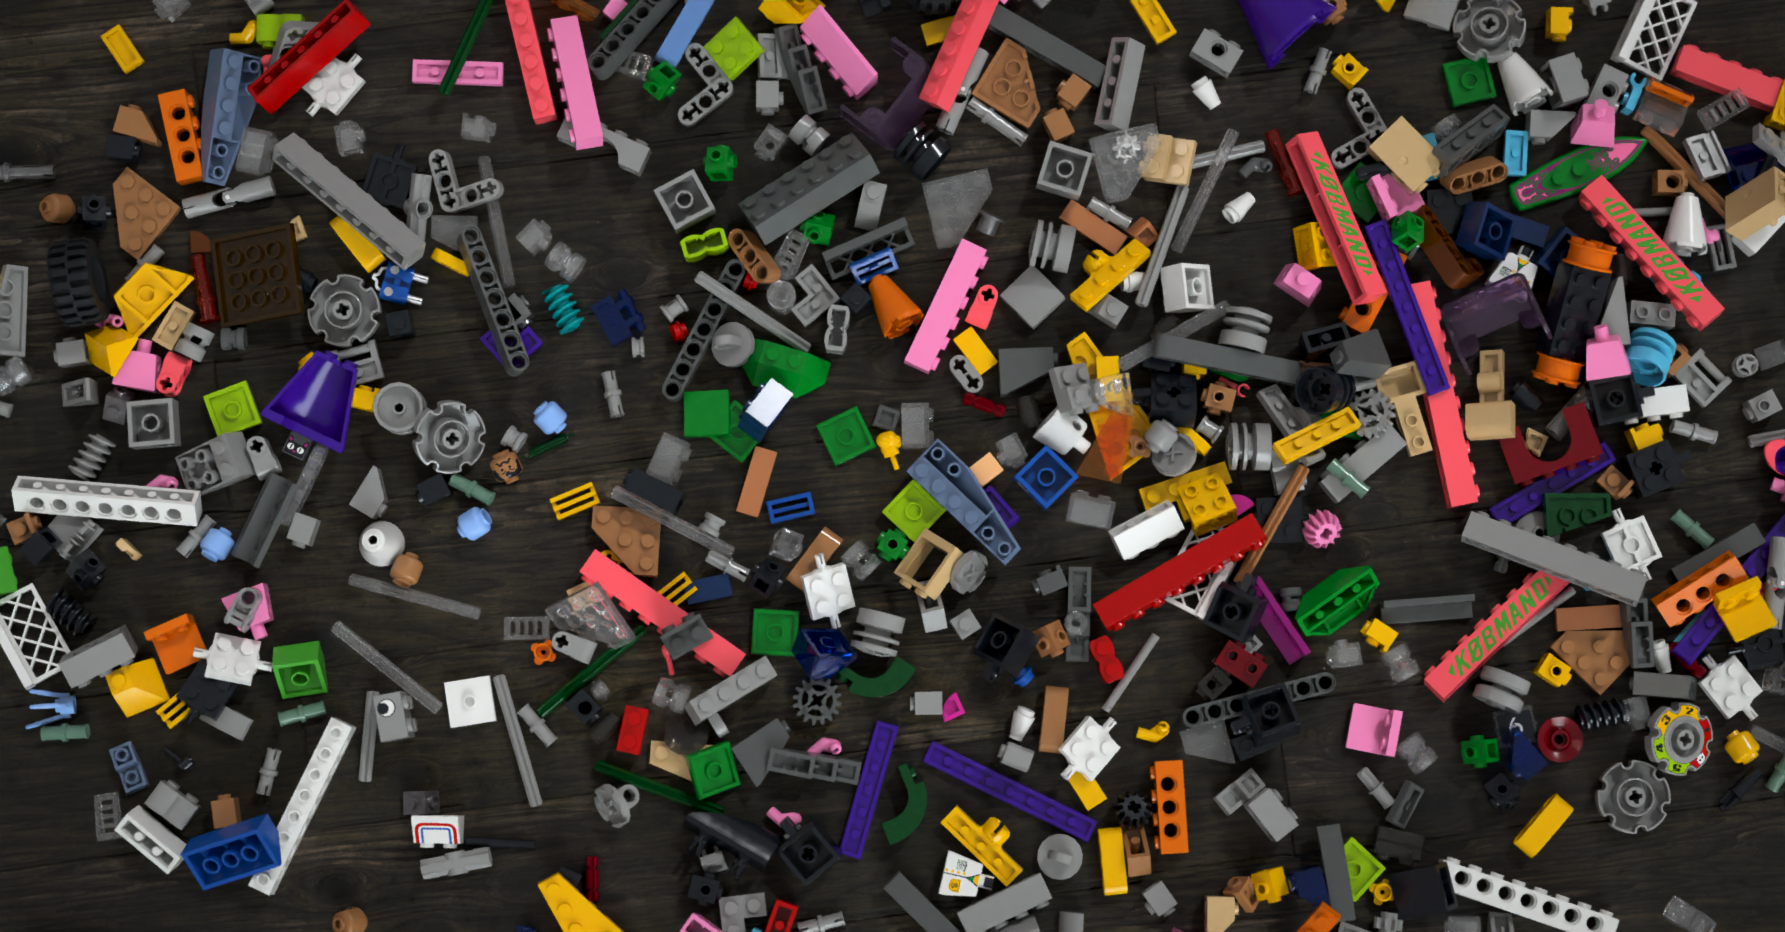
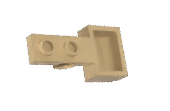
M1502 349L1480 351V373L1477 374L1480 402L1465 405V430L1470 441L1515 438V404L1512 400L1504 401L1505 352Z
M1411 361L1389 368L1379 379H1376L1377 383L1373 389L1376 393L1379 390L1382 391L1384 396L1387 395L1391 398L1389 403L1395 405L1396 424L1400 434L1407 443L1406 448L1409 457L1432 451L1433 449L1416 396L1423 395L1426 391L1415 362Z

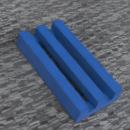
M890 247L848 264L855 282L859 285L869 282L878 274L883 276L899 269ZM892 262V264L889 266H886L882 269H879L873 273H870L866 276L859 278V275L864 274L870 270H874L886 263Z
M811 492L766 502L771 524L815 514ZM803 498L808 499V502L772 509L773 505ZM804 507L810 508L808 511L774 518V514Z

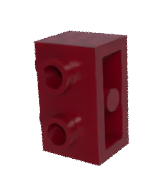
M1227 639L1213 663L1254 688L1268 666L1264 663L1265 657L1256 651L1250 654L1244 650L1246 645L1236 639L1233 641Z

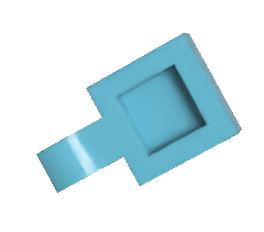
M1633 73L1628 78L1630 91L1625 92L1620 100L1622 105L1620 113L1627 116L1634 111L1642 93V88L1647 83V78L1644 77L1641 83L1637 84L1634 81L1636 73Z

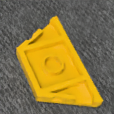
M144 262L113 295L127 331L138 338L192 282L194 277L190 274Z

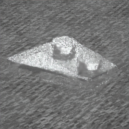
M431 215V238L460 252L457 245V236L467 225L478 227V216ZM464 234L466 240L474 241L471 235ZM472 255L473 259H478L477 255Z
M1129 372L1089 380L1092 403L1124 416H1135Z
M1224 720L1179 731L1185 754L1230 764L1235 763Z

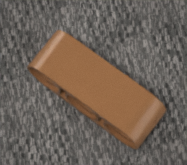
M1486 156L1463 163L1446 177L1442 178L1440 176L1439 181L1443 187L1453 194H1462L1503 181L1508 175V167L1497 158Z
M733 229L728 235L729 246L753 280L758 283L771 285L777 283L780 279L781 271L756 234L743 229Z
M825 526L786 579L804 592L800 576L811 573L817 568L814 555L823 553L825 563L827 564L844 539Z
M1045 686L1039 752L1062 754L1058 749L1064 741L1069 688Z

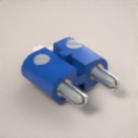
M389 260L387 267H381L377 273H373L372 279L375 281V288L380 291L378 298L405 306L406 302L416 305L422 304V298L408 294L412 280L427 284L429 277L415 273L414 267H409L404 271L393 261ZM383 270H386L382 286L379 288L376 276H379Z

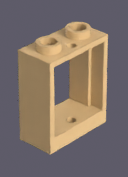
M924 528L894 573L901 578L898 581L909 590L911 587L916 588L914 592L923 599H926L928 596L936 601L949 582L953 567L964 553L951 543ZM936 547L947 554V556L926 586H923L912 578L932 549Z

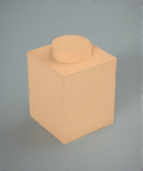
M990 452L969 467L982 488L1004 470Z

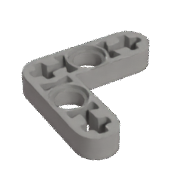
M285 22L279 30L268 69L283 56L280 55L283 49H291L319 22Z
M698 43L688 45L685 50V56L689 64L708 87L679 109L678 119L685 127H692L730 98L734 91L731 80L705 48ZM693 49L695 51L700 50V58L704 61L699 67L696 66L700 64L696 57L691 58V50ZM706 66H713L716 69L712 77H707L703 74V69ZM719 84L723 86L729 85L727 87L728 92L724 93L721 91L717 94L719 100L716 101L710 91L713 90L715 94L719 91ZM707 96L711 98L712 104L710 107L703 108L700 106L699 101L702 97ZM696 104L697 109L702 113L698 115L696 111L692 114L693 119L691 121L689 119L683 120V113L685 111L691 113L695 110L692 105Z
M1356 87L1351 89L1346 96V103L1364 134L1338 147L1331 153L1330 161L1335 169H1344L1368 156L1369 153L1367 151L1362 154L1355 152L1354 144L1362 142L1367 150L1370 146L1368 140L1373 139L1376 136V132L1382 134L1387 130L1372 101L1362 88ZM1354 93L1356 96L1361 95L1362 98L1360 100V104L1362 105V107L1365 104H1367L1368 106L1363 108L1360 112L1357 111V109L1360 108L1359 103L1357 101L1353 102L1351 100L1354 97ZM1365 112L1372 113L1374 121L1370 124L1365 123L1362 120V114ZM1348 147L1351 155L1343 160L1344 164L1341 161L1336 162L1337 153L1340 156L1348 152L1346 148Z
M440 149L430 153L428 158L439 202L444 211L458 213L496 200L502 196L504 186L499 180L493 178L460 188L450 154ZM439 155L444 157V160L441 161V164L436 163V160L439 159ZM448 175L450 176L451 183L448 187L444 188L441 184V179L443 176ZM491 184L496 186V189L493 190L494 194L482 192V190L490 189ZM474 189L477 193V198L475 201L469 202L467 194L470 190ZM451 199L456 200V202L453 203V207L448 206V203L451 202Z

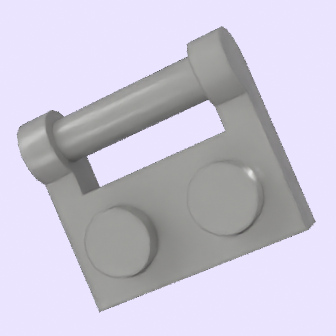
M375 339L369 340L367 344L349 349L330 351L338 355L337 360L340 362L342 359L370 352V358L353 362L358 365L356 386L385 378Z
M1699 348L1673 378L1680 385L1686 384L1687 393L1704 408L1732 382V379L1728 375L1725 377L1704 355L1705 352ZM1697 361L1717 380L1718 384L1716 386L1695 365Z

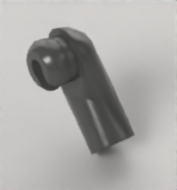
M1252 157L1238 173L1246 179L1253 172H1270L1273 164L1267 158Z

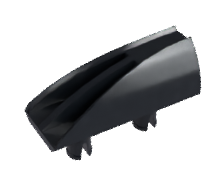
M691 812L687 815L683 826L696 833L686 849L690 853L698 845L694 857L699 858L708 841L736 857L726 872V875L729 877L737 868L735 881H739L748 864L763 872L782 839L781 836L754 823L718 813Z

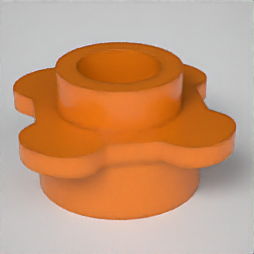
M545 640L544 643L532 644L531 650L534 652L535 664L541 665L546 661H555L556 654L553 653L551 640Z

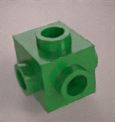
M664 60L647 72L645 75L647 80L642 87L660 101L665 96L671 97L678 88L675 85L682 74Z
M716 145L715 147H707V155L703 158L705 173L711 182L733 181L734 168L737 167V156L729 146Z
M819 211L803 221L800 226V231H804L802 240L812 244L829 246L836 215Z
M1406 211L1392 220V243L1408 252L1424 242V220L1419 216Z
M897 528L894 531L889 529L887 533L882 531L876 540V543L879 544L877 550L880 551L879 556L888 562L891 560L896 562L898 558L903 559L910 549L906 546L908 544V540L905 539L907 535ZM891 540L897 542V547L894 549L888 546Z
M1484 735L1470 736V741H1461L1463 764H1473V768L1487 767V763L1499 761L1497 738L1484 739Z

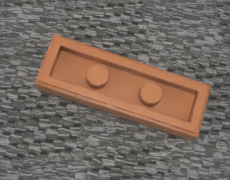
M1072 199L1059 217L1061 221L1069 226L1076 227V231L1113 256L1116 255L1128 237Z
M755 446L736 512L756 518L759 517L777 452Z
M1619 604L1554 609L1556 632L1622 627Z

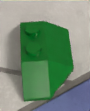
M755 339L754 352L742 367L753 386L759 388L763 382L767 384L773 378L793 393L792 398L797 399L825 385L831 362L810 353L766 340Z
M1367 565L1339 569L1304 594L1295 616V620L1305 636L1331 635L1366 610L1375 589L1380 584L1372 568Z

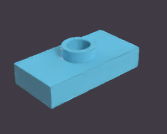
M1504 131L1503 163L1508 167L1507 176H1526L1528 131Z

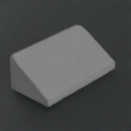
M1031 914L1009 921L1007 925L997 930L993 926L991 927V932H1040L1035 916Z

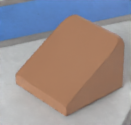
M1143 217L1139 218L1126 230V233L1132 240L1135 238L1147 248L1159 236L1149 220Z

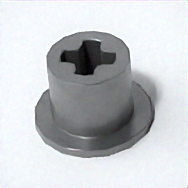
M979 209L978 212L982 216L976 229L994 237L1000 222L1005 223L1006 220Z

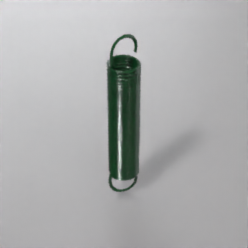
M566 433L560 434L528 449L529 453L527 454L531 458L541 455L569 442L568 438L574 436L575 433L570 434L569 437H567Z

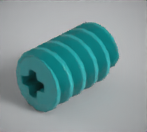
M569 284L556 285L541 293L542 295H548L544 299L545 303H552L548 310L556 311L552 318L554 320L560 319L556 323V327H564L560 331V335L579 328L580 323L584 320V317H576L581 310L572 308L577 302L568 300L573 293H565Z

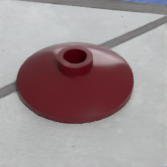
M1561 716L1553 717L1541 725L1537 734V744L1541 753L1549 760L1567 762L1574 759L1580 753L1583 746V734L1578 724L1573 720ZM1557 735L1562 738L1559 744L1555 742V736Z

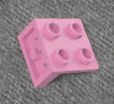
M1377 174L1366 183L1382 220L1386 219L1387 223L1406 211L1413 213L1420 206L1425 205L1420 193L1418 194L1415 191L1410 195L1390 174L1382 177L1380 174Z
M1354 703L1345 747L1395 757L1403 711Z

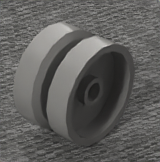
M401 382L390 383L383 387L375 396L373 404L374 416L378 423L391 433L398 435L414 433L413 428L417 418L428 408L425 398L418 390L409 384ZM400 405L403 406L401 412L397 409Z
M1484 665L1479 677L1491 686L1477 684L1472 696L1494 708L1520 714L1524 702L1513 694L1527 695L1531 683L1509 672Z

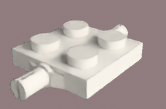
M354 53L347 63L335 57L302 87L314 100L306 110L308 114L314 117L316 112L322 107L330 110L336 116L339 115L366 83L354 70L362 60L359 55Z
M1620 508L1613 510L1612 514L1617 524L1611 529L1600 533L1611 559L1620 563L1621 567L1630 570L1634 568L1642 571L1644 576L1648 577L1647 581L1651 580L1652 578L1646 566L1652 561L1661 558L1662 554L1644 515L1632 520H1625Z
M818 553V555H814L817 568L811 573L800 576L810 618L814 621L823 617H829L831 628L836 629L841 627L838 614L843 610L855 607L845 563L841 562L832 566L826 565L824 554Z
M215 633L213 644L209 650L196 647L194 649L193 657L207 659L205 677L251 686L257 669L272 671V662L260 660L261 641Z
M1710 654L1705 655L1701 660L1704 661L1710 670L1698 682V685L1725 719H1730L1737 712L1743 710L1750 721L1754 720L1758 714L1750 704L1756 696L1763 692L1761 687L1735 655H1731L1723 663L1719 664L1715 662Z
M1086 716L1059 747L1058 750L1065 756L1069 764L1061 773L1065 780L1068 781L1077 771L1088 781H1093L1117 753L1120 747L1109 734V731L1117 724L1113 718L1109 717L1100 726L1091 716Z

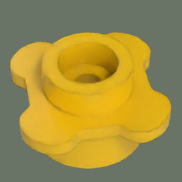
M1383 879L1378 884L1372 883L1369 887V891L1374 896L1373 902L1376 905H1382L1383 902L1394 900L1388 879Z

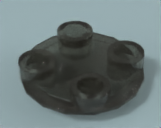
M688 713L677 714L669 719L663 732V739L668 748L683 757L704 748L709 737V730L705 721L695 726Z

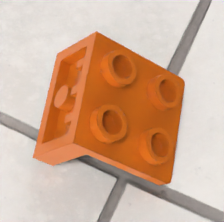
M191 614L181 615L143 632L146 640L153 642L166 674H171L199 662L201 658L193 657L195 647L207 650Z

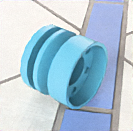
M1651 327L1634 329L1630 334L1631 344L1626 346L1625 351L1631 365V372H1633L1635 383H1640L1641 386L1645 387L1661 385L1666 380L1677 345L1670 335L1659 329Z

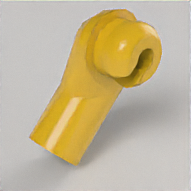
M1160 721L1150 730L1138 727L1136 738L1157 743L1168 735L1169 724L1165 721Z

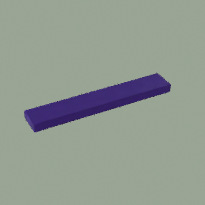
M1602 441L1601 446L1604 454L1600 455V460L1589 464L1586 460L1578 462L1579 467L1569 471H1565V468L1556 470L1557 475L1543 479V477L1538 479L1535 483L1528 485L1489 508L1488 512L1494 520L1503 519L1511 523L1542 505V494L1562 493L1616 461V458L1606 442Z
M878 720L876 722L840 846L843 855L861 859L898 732V726Z

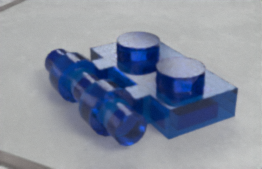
M626 289L618 292L621 300L617 303L609 296L591 306L613 347L633 336L629 329L630 327L635 325L638 332L647 329L643 322L644 317L641 313H638L633 304L635 301L632 296L628 295ZM623 308H626L631 317L626 321L619 311Z

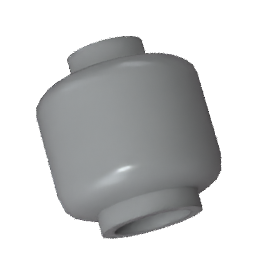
M1164 418L1161 421L1155 420L1144 435L1148 441L1146 446L1155 453H1158L1159 450L1168 452L1178 439V433L1176 432L1178 428Z

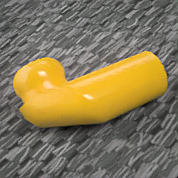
M250 20L242 33H230V44L252 43L256 38L257 21Z

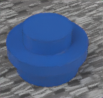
M1023 667L1018 678L1014 676L1013 683L1020 687L1027 685L1034 677L1031 667Z

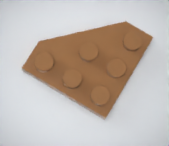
M1005 38L971 93V96L1029 130L1041 109L1029 68L1026 50L1010 39Z
M126 167L113 183L120 247L138 260L139 258L142 259L182 208Z
M593 505L592 530L603 540L607 547L625 564L635 577L658 578L662 509Z
M1623 630L1564 631L1549 647L1597 695H1601L1630 665Z

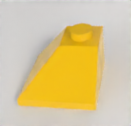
M764 0L758 9L774 24H802L820 4L823 8H825V5L820 0Z
M155 658L124 666L105 676L114 699L127 718L170 700Z

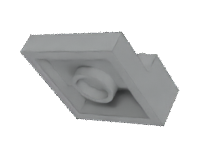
M1086 363L1055 367L1048 370L1060 414L1070 413V416L1084 413L1083 410L1086 413H1091L1099 410L1098 406L1104 404L1098 382L1091 383Z

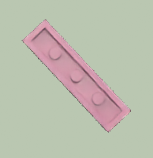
M413 59L412 82L418 84H440L451 61ZM466 61L455 85L503 86L504 63Z

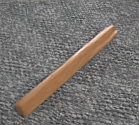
M1650 124L1646 125L1640 134L1648 139V142L1675 170H1685V177L1688 178V183L1725 220V200L1706 181L1700 182L1693 167Z
M1302 464L1297 466L1262 528L1267 537V541L1264 542L1265 545L1257 551H1249L1233 579L1236 584L1238 581L1242 582L1246 573L1252 574L1310 471L1309 468Z

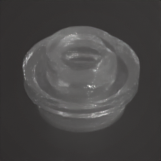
M1074 611L1066 616L1064 624L1068 632L1077 635L1086 630L1088 621L1083 613ZM1078 620L1080 626L1074 627L1072 621Z
M602 680L591 682L592 688L590 692L596 700L606 701L610 691Z

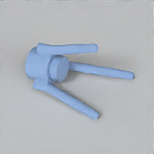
M30 689L29 693L59 698L55 699V703L30 705V709L55 708L56 713L60 714L28 724L25 728L31 729L60 719L71 718V714H76L77 711L76 697L70 696V693Z

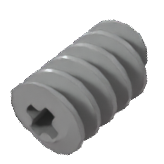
M98 433L96 435L88 434L92 442H83L87 450H78L82 458L74 457L73 460L77 466H68L72 473L89 482L91 481L88 477H97L93 469H102L98 462L106 463L107 460L103 454L111 455L112 452L108 446L116 447V444Z

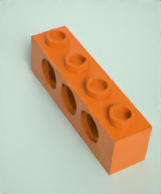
M185 89L158 94L176 181L181 186L203 181L201 138H199L197 131L200 129L198 117L194 116L193 108L196 107L193 95L189 94ZM179 111H185V116L180 120H176V114ZM185 132H189V139L187 141L182 142L180 140L181 135ZM194 154V160L191 163H186V156Z
M1399 252L1404 265L1408 256ZM1372 253L1371 256H1372V258H1373V260H1374V263H1375V265H1376V267H1377V266H1378V265H1377V262H1376L1375 257H1374V255H1373V253ZM1388 291L1374 302L1361 304L1366 309L1365 315H1359L1356 312V306L1351 301L1348 308L1344 306L1338 318L1341 319V322H1345L1347 330L1355 335L1369 331L1388 295Z
M1728 550L1650 600L1669 627L1678 626L1685 621L1686 617L1693 613L1701 612L1705 605L1714 601L1716 593L1742 583L1749 577L1735 555ZM1725 574L1722 581L1716 582L1719 575ZM1700 587H1705V591L1702 594H1696ZM1686 599L1683 606L1676 607L1679 600Z
M1183 760L1153 761V766L1149 767L1150 780H1154L1155 788L1151 789V802L1156 803V812L1152 813L1153 826H1157L1158 833L1157 836H1154V847L1159 849V854L1189 853ZM1165 777H1169L1173 782L1172 788L1168 791L1161 787V781ZM1167 800L1172 801L1174 804V810L1169 814L1165 813L1162 808L1163 803ZM1169 823H1172L1176 828L1175 834L1171 837L1166 836L1164 833V828Z

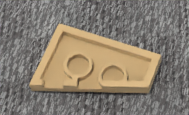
M651 740L649 763L692 781L685 755L713 745Z

